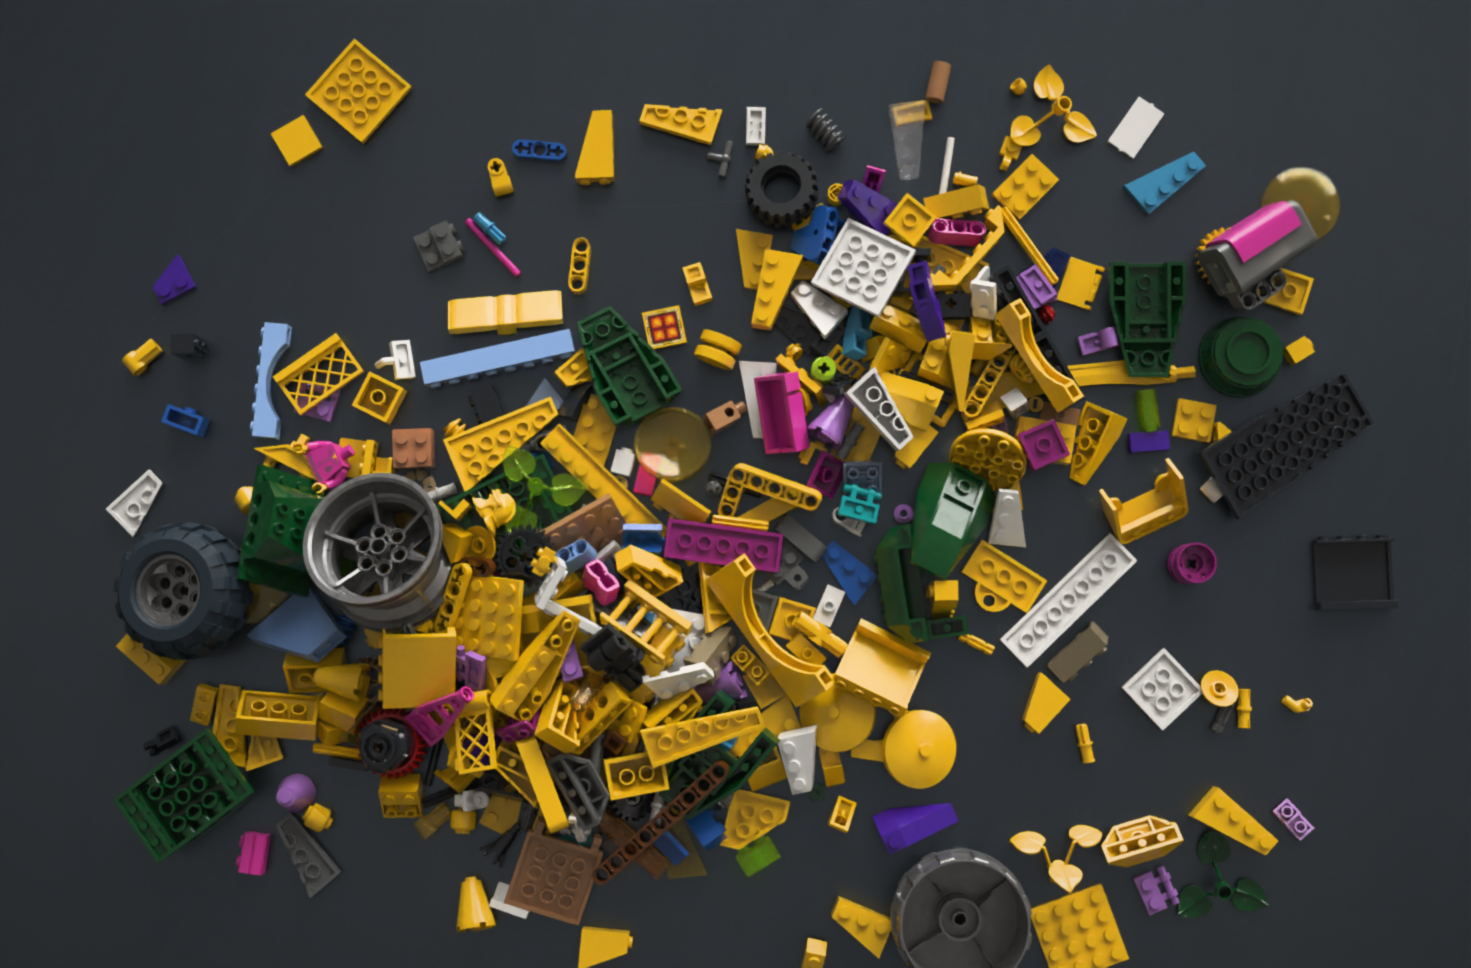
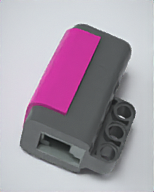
M1291 200L1286 202L1280 201L1265 205L1207 243L1206 249L1198 253L1197 257L1216 293L1219 296L1227 297L1235 310L1245 311L1255 308L1285 287L1286 277L1281 267L1314 246L1317 236L1298 202Z

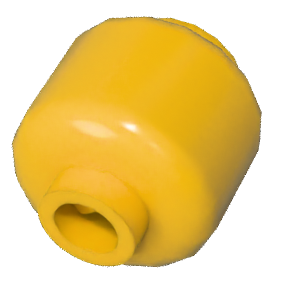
M253 487L240 488L234 498V502L240 511L248 515Z
M318 803L312 806L309 805L302 816L304 825L316 832H321L324 828L328 829L333 821L330 818L331 810Z
M463 807L454 809L451 812V829L455 830V833L470 834V831L476 828L477 813L474 810L463 811Z

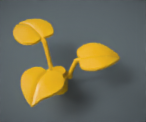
M1050 64L1045 66L1034 80V91L1039 98L1044 99L1048 97L1049 101H1055L1052 104V111L1035 124L1028 116L1022 115L1017 117L1011 125V140L1020 146L1034 145L1041 137V133L1036 127L1053 114L1057 116L1065 114L1064 121L1067 123L1063 126V132L1068 140L1080 143L1095 138L1097 135L1090 121L1080 112L1073 111L1070 113L1069 109L1072 107V101L1067 96L1060 97L1064 91V84L1060 76L1053 70Z
M1086 825L1072 827L1069 830V837L1074 841L1071 843L1065 862L1062 860L1050 862L1046 847L1043 846L1046 839L1039 833L1031 831L1021 832L1013 836L1009 843L1018 851L1028 855L1037 854L1042 850L1046 858L1047 868L1049 869L1050 881L1071 894L1073 889L1082 880V871L1076 866L1068 865L1074 846L1078 843L1083 848L1093 847L1101 840L1102 832Z

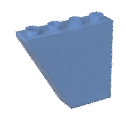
M311 587L308 597L292 595L247 634L248 638L258 645L317 663L347 638V635L319 595Z

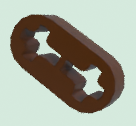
M469 556L461 559L459 562L473 565L472 576L488 577L496 571L494 561L489 558ZM485 565V567L488 568V571L485 568H481V566Z

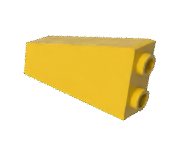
M612 110L592 111L575 173L576 182L580 183V185H591V182L607 185L610 182H614Z

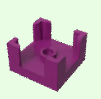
M1054 419L1020 433L1015 437L1026 453L1029 460L1027 465L1031 472L1070 455Z

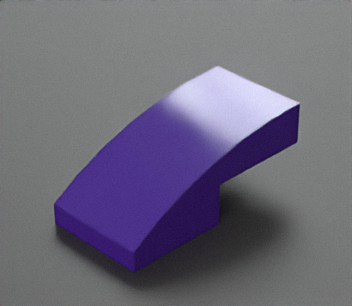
M1169 431L1129 433V453L1170 450Z

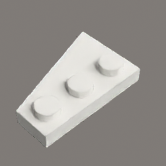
M998 489L987 539L989 544L1026 547L1018 490Z

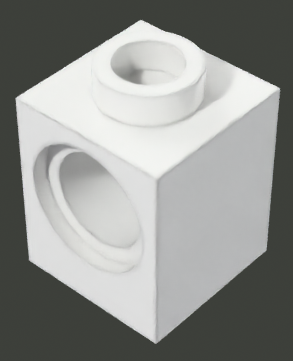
M624 447L621 450L616 449L611 473L630 478L636 455L632 453L633 450Z

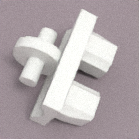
M483 788L463 791V794L455 795V807H463V811L485 808L490 802L489 795L483 791Z

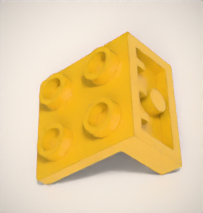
M340 438L339 445L342 448L350 445L355 452L353 456L348 458L351 469L347 472L346 477L355 478L371 474L372 471H375L378 442L374 440L362 441Z

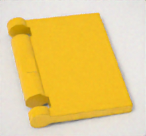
M1070 257L1057 300L1091 311L1092 307L1085 305V301L1089 303L1094 302L1102 279V275L1095 274L1096 270L1104 272L1105 268Z

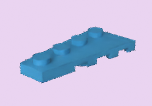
M1192 152L1124 185L1123 188L1144 212L1149 215L1205 168L1206 165L1195 152Z

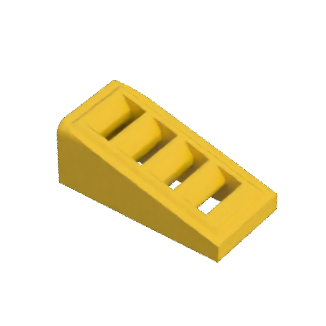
M836 344L827 357L833 360V357L839 352L841 355L834 361L836 370L841 374L849 375L857 367L858 371L853 375V378L858 380L866 369L859 362L843 355V348ZM845 357L847 360L840 366L839 362ZM851 362L853 365L846 372L844 368Z

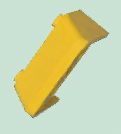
M1169 458L1165 459L1167 473L1161 474L1156 478L1154 483L1155 489L1122 504L1118 498H1109L1103 489L1099 490L1103 511L1116 538L1121 544L1135 541L1187 515L1189 508L1184 477Z

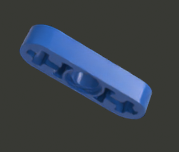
M519 139L512 145L514 155L521 159L562 162L567 157V150L561 143ZM523 145L525 149H530L529 145H532L531 155H529L528 150H522V153H519L516 148ZM538 146L544 147V154L536 155L534 153L535 148ZM548 147H550L551 151H557V148H560L563 154L561 153L559 157H556L555 153L550 152V156H548Z

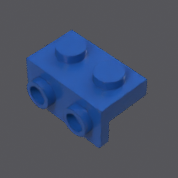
M623 524L622 549L633 545L652 554H661L662 524Z

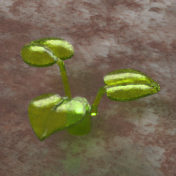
M508 446L503 457L504 472L514 482L520 481L523 477L528 480L527 487L530 495L525 509L522 506L516 505L515 516L509 523L504 524L506 530L512 533L511 527L515 526L518 529L520 524H523L525 529L528 524H531L532 530L536 527L537 515L528 510L533 496L540 495L543 489L553 491L552 498L557 504L570 506L587 490L586 485L577 477L565 473L553 477V487L543 485V481L540 478L528 476L535 470L536 461L534 456L526 450Z

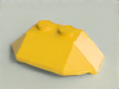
M1146 816L1113 826L1102 843L1101 848L1109 865L1130 867L1163 857L1183 843L1184 840L1176 823L1154 816Z

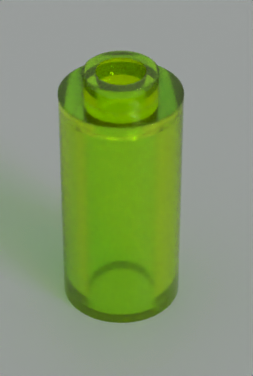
M1155 389L1136 391L1141 430L1146 432L1157 431V428L1161 426Z

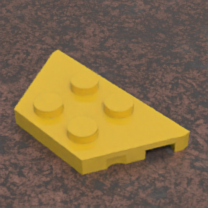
M698 562L705 634L732 620V617L705 581L722 568L717 565L713 566L709 563Z

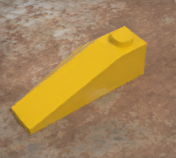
M950 330L949 335L946 334L947 337H945L944 345L947 346L956 409L963 412L975 334L966 331Z

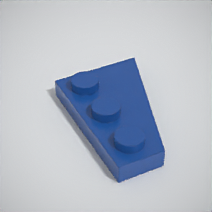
M832 540L822 558L854 606L877 578V574Z

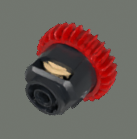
M383 708L378 709V714L372 712V718H365L367 723L361 724L360 726L363 729L357 732L359 735L356 741L359 742V746L356 749L360 751L358 756L362 758V764H364L367 770L372 771L373 774L380 773L381 778L386 774L387 779H391L393 775L395 779H398L400 774L402 777L408 775L407 772L409 774L414 772L413 767L415 769L420 767L418 762L425 760L421 755L428 753L423 748L429 746V744L424 743L421 735L405 719L411 711L405 714V708H401L399 712L398 708H392V710L388 708L385 711Z

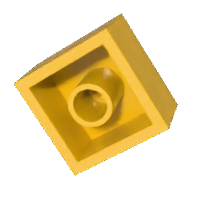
M369 371L352 406L390 425L408 391Z

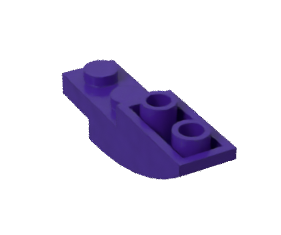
M922 261L907 266L911 280L909 286L913 302L927 342L947 337L939 300L935 296L928 262Z

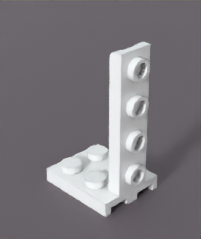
M557 557L556 562L552 565L549 574L545 577L534 597L536 606L542 610L544 609V612L552 617L558 616L564 610L581 620L578 625L580 627L579 631L586 635L590 633L594 635L603 627L550 600L555 597L558 591L556 588L559 581L563 582L568 573L565 561Z

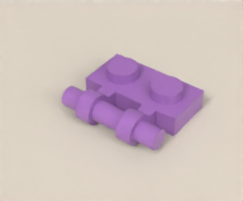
M457 646V681L465 679V686L476 691L485 690L486 657L473 651L466 653L464 646Z
M1164 866L1156 868L1159 873L1158 876L1154 877L1152 871L1149 870L1132 878L1148 915L1168 908L1164 901L1166 899H1170L1172 905L1180 903L1177 897L1178 892L1176 888H1173L1170 874L1166 872ZM1163 882L1166 892L1161 893L1157 884Z

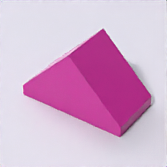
M867 165L862 184L879 193L886 170Z

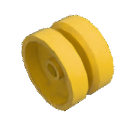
M703 329L700 340L705 345H697L693 355L708 364L732 371L735 359L730 355H738L742 344L721 333Z

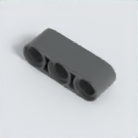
M786 513L773 527L814 563L828 549L821 541Z

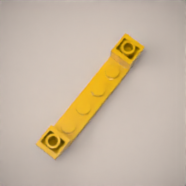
M999 205L994 210L990 209L984 216L986 219L984 225L990 231L984 239L986 242L983 245L978 244L972 252L974 255L971 258L967 257L960 265L962 268L959 272L955 270L950 277L940 270L935 275L931 274L934 292H953L1000 241L1004 234L1002 208Z

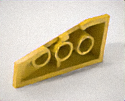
M878 373L905 422L927 432L944 391L891 373Z
M1086 401L1078 419V426L1080 428L1079 434L1075 438L1077 447L1076 453L1072 457L1070 479L1082 485L1087 484L1120 437L1127 418Z

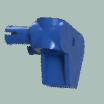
M818 205L813 210L810 224L794 231L790 249L803 255L804 258L821 265L834 243L836 229L841 231L846 220L839 218L836 208Z

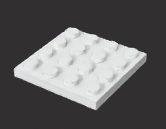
M848 218L812 279L811 284L868 313L880 317L907 270V266H909L915 256L916 250Z

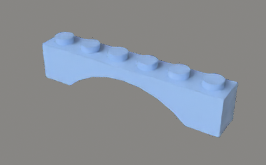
M264 322V327L261 328V338L263 340L262 346L259 347L258 355L261 358L260 365H257L256 369L258 384H255L254 387L256 402L252 406L254 421L250 424V432L256 438L280 440L282 421L272 403L271 378L277 361L290 346L292 327L288 324Z

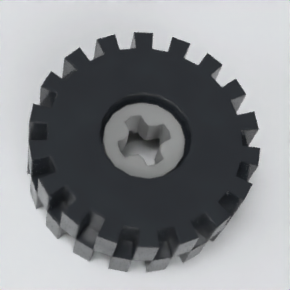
M655 793L632 796V800L628 799L629 797L610 800L609 797L606 809L611 811L610 814L618 819L631 822L632 820L639 821V818L646 817L645 812H651L652 809L649 807L651 802H653L652 797H655Z

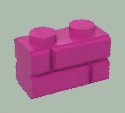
M248 831L244 833V836L240 837L239 847H242L241 855H238L236 860V867H239V873L265 874L271 834Z

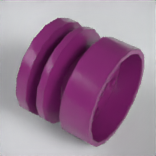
M1202 543L1180 545L1172 550L1167 560L1169 574L1175 581L1182 584L1203 583L1214 575L1217 567V560L1213 550Z

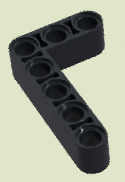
M496 769L483 772L481 785L483 791L488 795L530 804L516 788L510 793L504 791V788L511 783ZM489 780L496 782L492 788H487L485 784ZM555 788L561 802L565 797L560 789ZM561 803L564 812L571 811L569 805L565 806Z

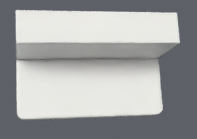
M499 882L489 906L526 919L530 911L504 903L509 884Z

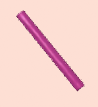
M468 218L465 224L515 277H518L521 272Z

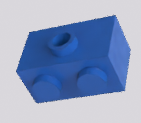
M168 404L161 422L203 438L210 420L196 415L197 411L185 407V410Z
M711 807L690 820L685 818L708 852L727 839L724 833L726 828L721 821L717 822L714 816L716 813Z

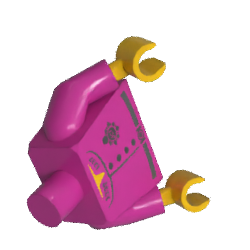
M315 441L305 445L301 442L293 444V448L300 447L302 449L301 451H296L295 455L301 456L304 451L308 452L305 455L319 482L313 484L312 491L321 489L316 492V495L322 497L325 490L330 491L343 483L347 472L351 469L348 458L355 454L350 445L342 448L331 441Z

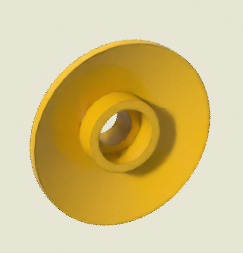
M481 526L468 528L466 531L472 533L473 537L467 557L475 556L493 559L496 545L489 531Z
M1214 670L1206 673L1201 680V691L1204 697L1213 705L1227 707L1237 700L1238 686L1229 674Z

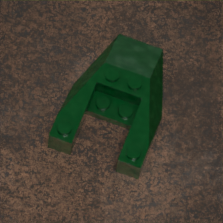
M720 689L695 719L727 713L736 701ZM765 728L739 759L721 744H717L671 761L667 770L669 790L660 791L658 795L670 803L715 762L725 761L729 766V774L683 815L687 820H690L739 790L781 740ZM715 767L717 775H724L723 768ZM700 780L701 787L709 788L707 780ZM686 793L685 796L688 801L695 800L692 793ZM675 805L672 806L673 808H675V809L680 813L679 807H677V806H675Z

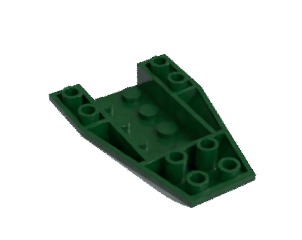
M954 462L929 463L916 493L910 552L911 564L944 581L986 528L996 501V496L988 480Z

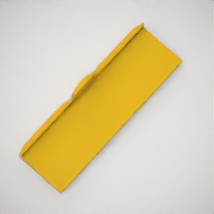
M543 291L448 301L449 334L497 330L498 335L517 334L516 328L563 324L561 291Z

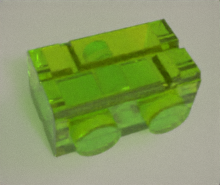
M762 835L755 839V844L749 848L746 845L737 850L736 859L747 877L781 858L769 835L767 837Z

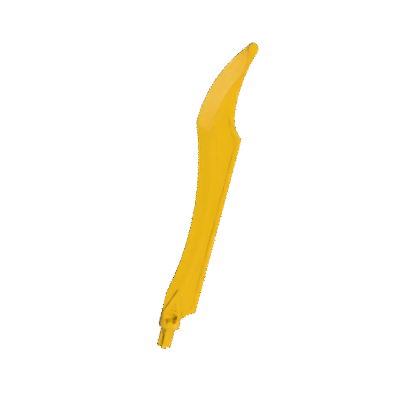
M1124 360L1067 366L1079 387L1099 384L1154 385L1173 383L1177 379L1196 377L1194 366L1176 368L1175 365L1170 366L1168 377H1128ZM1005 372L987 403L996 400L1000 410L1006 408L1000 397L1016 387L1026 399L1045 394V392L1041 389L1037 380L1031 384L1024 383L1014 376L1013 372ZM975 386L967 388L965 402ZM982 392L975 394L978 398L985 397ZM941 398V400H944V401H946V402H948V403L951 402V401H948V400H945V399Z

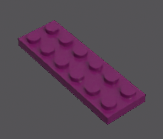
M668 518L663 557L726 566L745 553L756 570L779 573L783 534Z

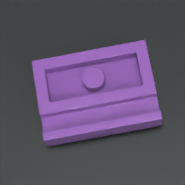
M1036 264L1016 277L1035 310L1057 297V292Z

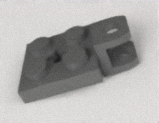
M783 538L781 549L782 563L779 565V573L762 572L778 587L786 581L792 588L800 591L809 582L807 574L799 566L805 558ZM797 577H801L799 582L795 581Z

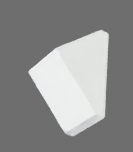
M1017 387L1000 397L1012 420L1029 411L1028 401Z

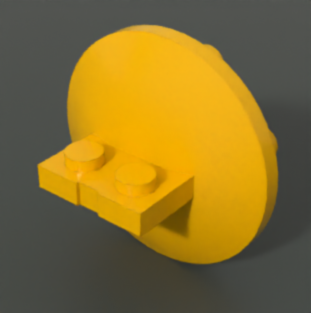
M975 429L963 433L953 442L949 453V462H954L988 480L992 490L997 491L999 488H1009L1020 481L1026 470L1027 456L1021 444L1012 436L994 429Z

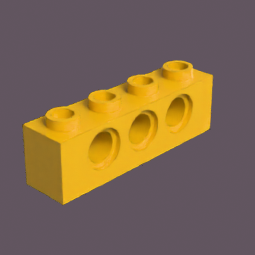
M610 681L603 686L602 690L595 697L590 699L589 703L582 710L577 712L576 717L577 722H579L577 740H580V746L570 751V753L580 755L633 703L622 685Z

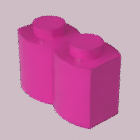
M598 559L585 564L582 577L585 587L592 591L596 600L604 606L616 601L619 590L617 579L608 573L606 566Z

